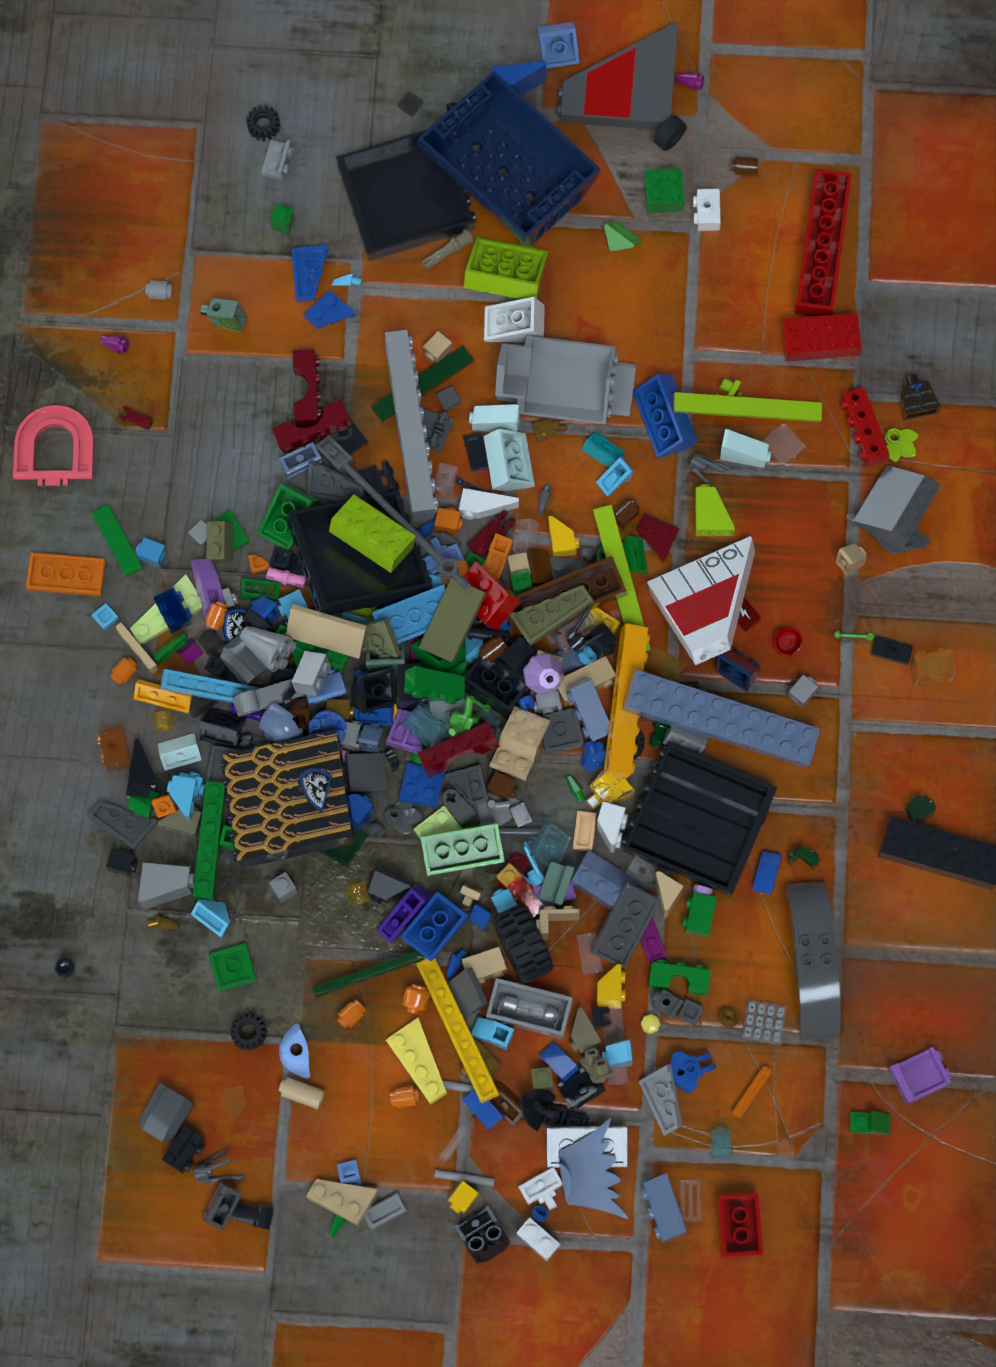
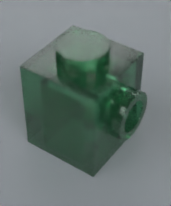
M917 795L911 798V802L904 807L909 820L915 823H920L934 816L936 812L934 801L929 799L927 795L922 797Z

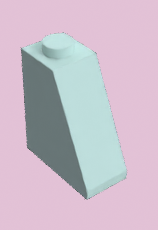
M519 405L474 406V413L470 412L469 417L472 430L493 432L500 428L518 432Z
M725 429L720 459L764 468L765 462L770 461L771 451H768L769 444Z

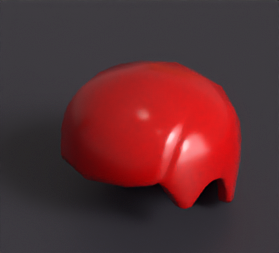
M785 627L775 633L773 644L779 654L793 656L801 650L803 639L797 629Z

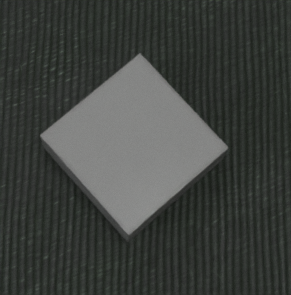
M202 519L188 532L201 547L207 542V524Z

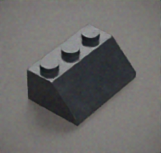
M480 656L465 674V691L485 705H490L492 710L507 720L514 707L519 706L518 701L525 696L529 689L525 685L523 676L498 659L490 663L489 660L485 662Z

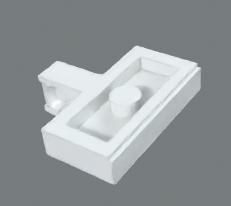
M554 1167L518 1187L528 1205L538 1200L540 1204L545 1202L551 1211L557 1207L552 1198L556 1195L554 1190L562 1187L563 1183Z

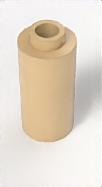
M287 1078L286 1081L282 1080L279 1087L281 1097L318 1110L325 1095L324 1090L291 1078Z

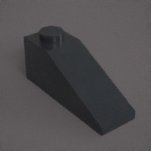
M135 739L126 795L149 799L150 791L154 792L156 780H152L153 770L139 739Z

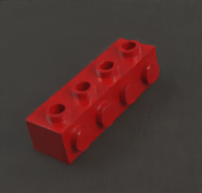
M865 387L844 392L840 400V406L842 411H846L848 427H852L854 433L852 434L855 445L858 444L860 449V460L865 462L866 467L887 461L890 454Z

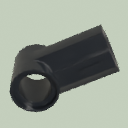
M237 1203L232 1213V1220L270 1230L274 1209Z

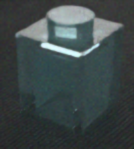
M716 1127L715 1130L711 1131L710 1157H731L732 1131H727L728 1128Z

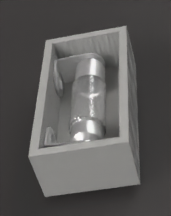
M496 978L486 1019L563 1039L573 997Z

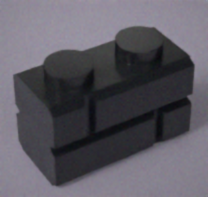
M184 1126L162 1160L182 1174L185 1171L189 1172L194 1165L192 1160L196 1154L200 1155L206 1147L204 1144L205 1139Z

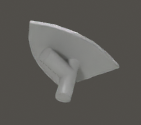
M488 793V803L478 806L480 824L497 822L498 826L503 825L513 818L509 808L521 802L516 798L504 801Z

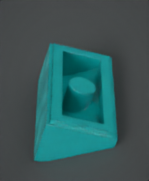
M597 432L591 434L585 440L582 447L585 453L608 468L625 454L624 450Z

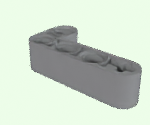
M292 679L258 690H249L233 697L232 700L238 717L269 708L274 702L278 705L282 704V696L291 688L290 682ZM295 693L290 701L306 695Z

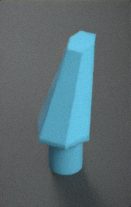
M352 273L334 279L332 286H351L352 284L360 286L362 279L354 277Z

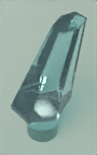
M477 705L486 722L495 727L501 724V721L497 718L498 715L491 710L486 713L483 711V708Z

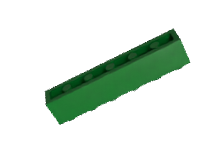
M206 781L193 888V897L197 901L199 899L215 901L221 850L219 841L224 824L227 798L224 784L219 782Z

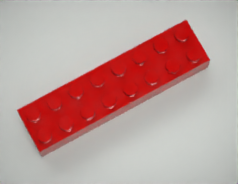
M815 169L795 314L809 316L833 315L852 173Z

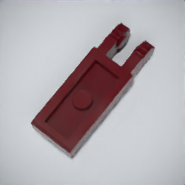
M503 510L495 520L493 519L467 544V547L474 554L483 558L489 552L495 534L505 536L516 523V520L514 518L510 519L504 527L499 525L508 514L506 510Z

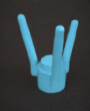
M525 841L524 850L534 869L527 873L528 878L524 876L522 880L536 887L544 882L545 877L539 869L528 843Z

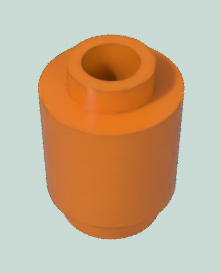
M219 601L216 604L212 603L205 618V625L219 631L220 627H223L225 611L228 610L226 609L228 605Z
M130 657L128 659L123 658L111 670L112 673L109 676L121 686L138 671L135 668L137 664Z
M356 999L353 1002L350 1001L337 1014L339 1017L337 1021L343 1028L349 1027L351 1029L364 1016L363 1013L366 1009Z
M414 1086L394 1089V1091L390 1092L392 1107L399 1109L416 1106L417 1101H420L419 1090L414 1089Z

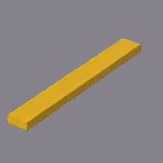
M427 958L417 962L418 970L481 1104L499 1096L498 1090L436 958L432 962Z

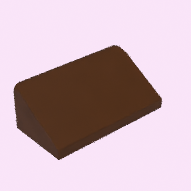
M533 548L527 549L531 582L536 586H540L552 581L549 552Z
M500 1082L496 1085L499 1096L491 1099V1102L504 1115V1118L512 1126H515L523 1117L521 1100L503 1082Z

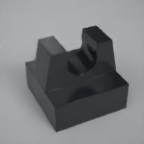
M591 1008L595 1030L611 1026V1020L605 1021L603 1019V1015L610 1014L609 1008Z

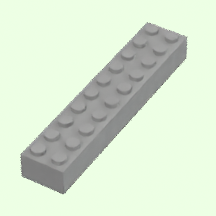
M407 330L385 332V350L413 523L435 519V513L438 511L437 496L433 497L435 495L434 478L430 479L433 471L431 460H427L429 459L430 450L428 442L425 443L427 441V431L423 419V406L419 407L421 406L420 389H416L418 388L419 381L418 373L415 371L416 361L412 349V336H408Z

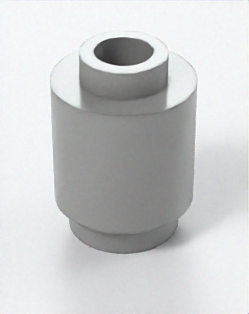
M150 280L149 284L146 283L145 295H148L149 299L167 300V298H172L173 284Z

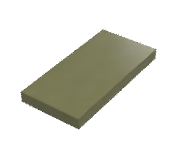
M452 578L419 648L454 664L486 593L471 586L469 589L464 590Z

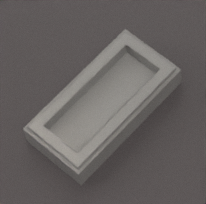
M398 1193L370 1207L364 1217L370 1229L373 1230L407 1212Z

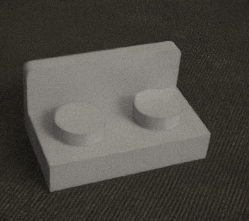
M287 139L286 143L270 140L261 171L262 176L283 180L284 174H288L289 157L292 158L294 154L291 140Z

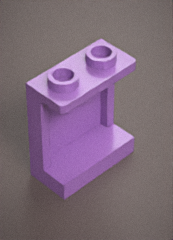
M934 1047L906 1061L897 1063L888 1069L906 1105L934 1093L951 1083V1073L948 1068L944 1069L941 1063L943 1058L939 1050H935Z

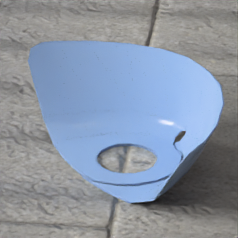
M297 1023L282 1038L279 1046V1057L283 1066L290 1072L303 1078H310L308 1046L299 1023ZM295 1043L300 1044L303 1048L302 1053L298 1056H294L290 1052V1047Z

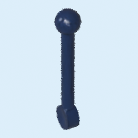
M458 478L456 480V483L458 485H464L477 491L492 493V491L490 490L485 491L474 485H471L463 481L462 478Z

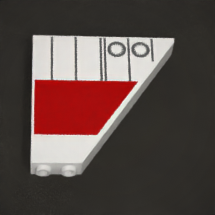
M751 536L647 582L651 597L695 665L731 650L755 555Z

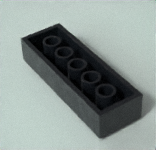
M890 816L879 858L992 890L996 884L995 845Z

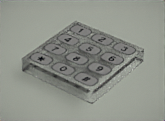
M747 1000L741 1039L781 1046L787 1006Z

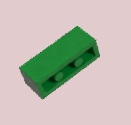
M418 666L405 671L404 693L411 694L414 698L426 697L430 701L441 700L449 705L456 704L464 699L465 676Z

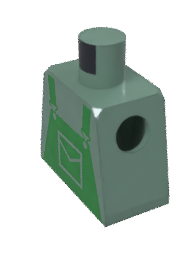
M213 298L210 305L203 304L200 309V314L208 316L214 326L242 333L247 315L238 301Z

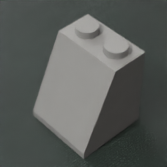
M143 863L138 902L143 909H149L190 895L194 888L195 874L190 867Z

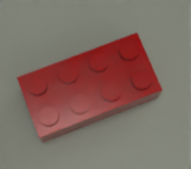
M858 313L783 319L782 335L785 362L860 356L862 345Z

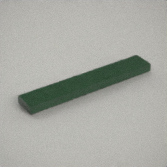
M464 346L460 347L419 374L418 388L416 389H420L421 397L472 364L474 359ZM392 393L371 406V409L382 423L395 415Z
M418 951L313 987L312 990L315 997L319 998L415 964L426 958Z

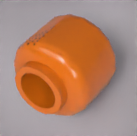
M415 983L406 987L402 1004L407 1007L408 1012L418 1014L419 1011L426 1010L430 998L427 987Z

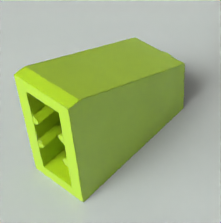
M707 484L696 487V536H734L735 526L716 488Z

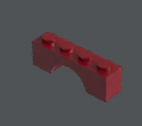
M315 349L292 350L294 374L302 377L308 383L306 395L294 403L296 427L314 426L322 418L321 408H318V402H321V391H317V384H321L320 373H317V367H320V356H316Z
M338 400L324 406L322 418L316 425L310 428H299L290 421L272 427L280 450L283 453H290L295 451L297 447L306 446L314 442V440L324 439L328 435L331 436V433L345 431L352 425L345 404L342 400Z
M487 722L420 751L418 755L426 774L430 778L446 771L448 766L461 756L471 753L483 755L500 746L490 723Z

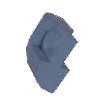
M274 702L263 714L259 728L264 731L266 739L273 742V744L303 737V729L298 728L297 724L293 721L295 716Z

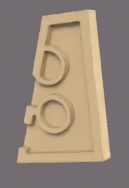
M316 1179L306 1197L359 1226L379 1191L373 1188Z

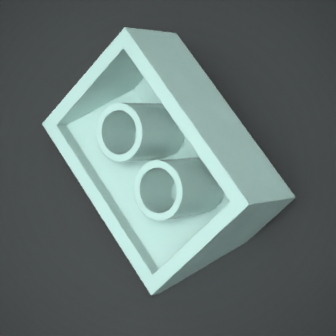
M499 428L485 435L484 442L492 489L512 491L534 487L526 433Z

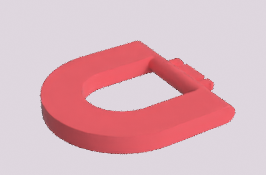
M50 405L33 411L22 421L15 436L14 480H38V486H43V480H45V486H61V480H63V486H68V479H93L94 435L89 423L79 412L66 406ZM51 427H61L72 434V470H35L36 441L44 430Z

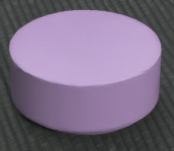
M694 885L693 893L712 896L713 889Z

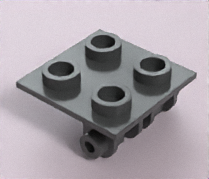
M423 409V419L427 431V441L425 443L428 442L429 449L441 453L454 419L449 418V414L446 412L438 414Z

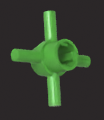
M467 696L464 712L456 710L452 714L449 722L451 728L449 729V734L451 736L457 733L462 734L478 727L479 720L483 715L481 712L472 714L473 696Z

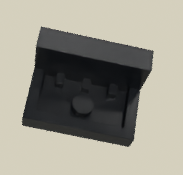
M210 707L200 720L199 728L202 729L200 740L237 749L241 731L246 724L247 717H238L237 714Z

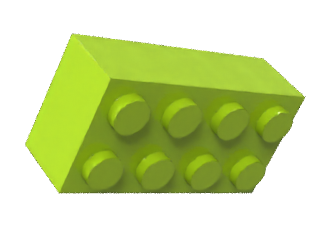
M353 495L331 519L329 532L390 573L413 549L416 538L414 534L356 495Z

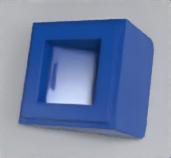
M478 905L473 907L469 916V921L482 930L492 920L491 913Z

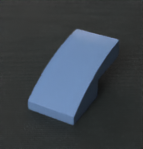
M357 1160L337 1164L341 1183L363 1187Z

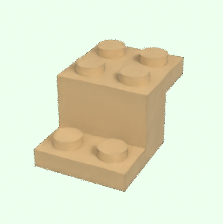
M514 707L501 733L500 747L497 748L490 767L526 781L539 754L542 739L549 727L550 720Z

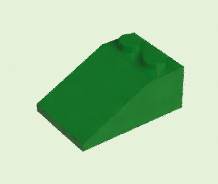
M288 482L280 483L257 534L290 551L294 543L287 525L288 512L315 507L320 500Z

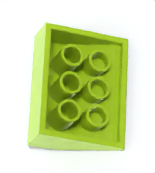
M476 237L465 270L464 288L516 299L538 298L548 251Z

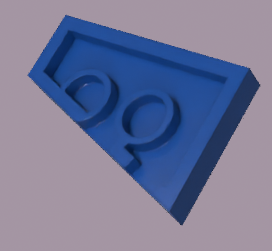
M329 246L291 248L296 303L315 301Z

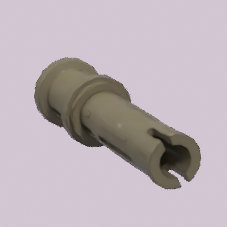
M463 229L461 234L455 238L451 237L449 243L421 260L425 270L428 271L454 252H461V249L469 243L473 244L474 240L467 229Z

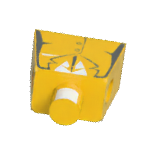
M603 770L590 785L593 795L586 802L592 809H595L603 802L618 805L632 797L635 790L626 779L603 775Z

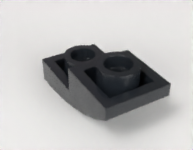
M548 1104V1108L557 1111L558 1116L556 1119L545 1116L543 1124L548 1126H587L588 1116Z

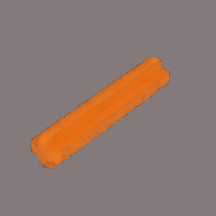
M767 1066L762 1067L733 1109L732 1114L740 1119L771 1075L772 1070Z

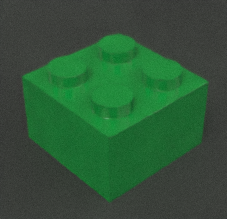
M682 168L645 170L644 185L647 213L684 211Z

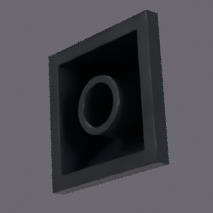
M390 667L358 677L351 688L353 707L364 714L397 704L394 668Z
M376 867L368 895L371 897L370 900L375 903L381 904L383 902L388 904L403 898L413 887V884Z

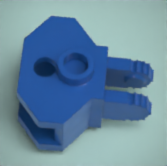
M682 1051L674 1053L670 1064L676 1087L687 1094L695 1091L698 1079L703 1074L717 1068L715 1064L700 1068L699 1063L709 1060L712 1057L711 1053H706L699 1057H691ZM682 1072L684 1075L679 1076L677 1073Z

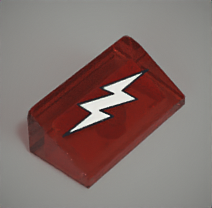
M744 597L737 623L747 632L760 622L761 617Z

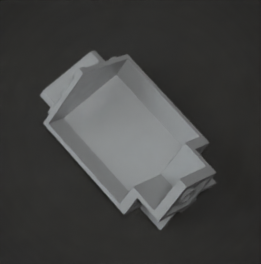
M527 335L524 346L502 343L497 364L495 396L496 400L517 402L519 414L606 425L607 417L610 418L611 414L630 417L637 364L618 362L619 354H615L616 346Z

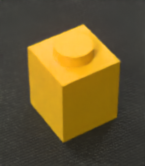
M462 1181L448 1199V1202L451 1204L449 1207L457 1214L460 1212L465 1214L477 1199L479 1193Z

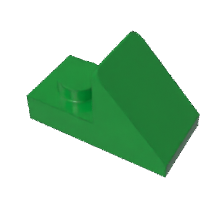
M875 1111L871 1113L850 1112V1133L890 1135V1114Z

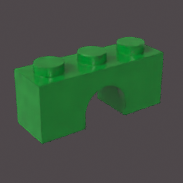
M656 960V962H652L649 989H665L668 991L670 981L675 977H682L688 983V994L708 996L711 970L702 965H696L693 968L687 967L688 964L677 962L676 965L668 964V961Z

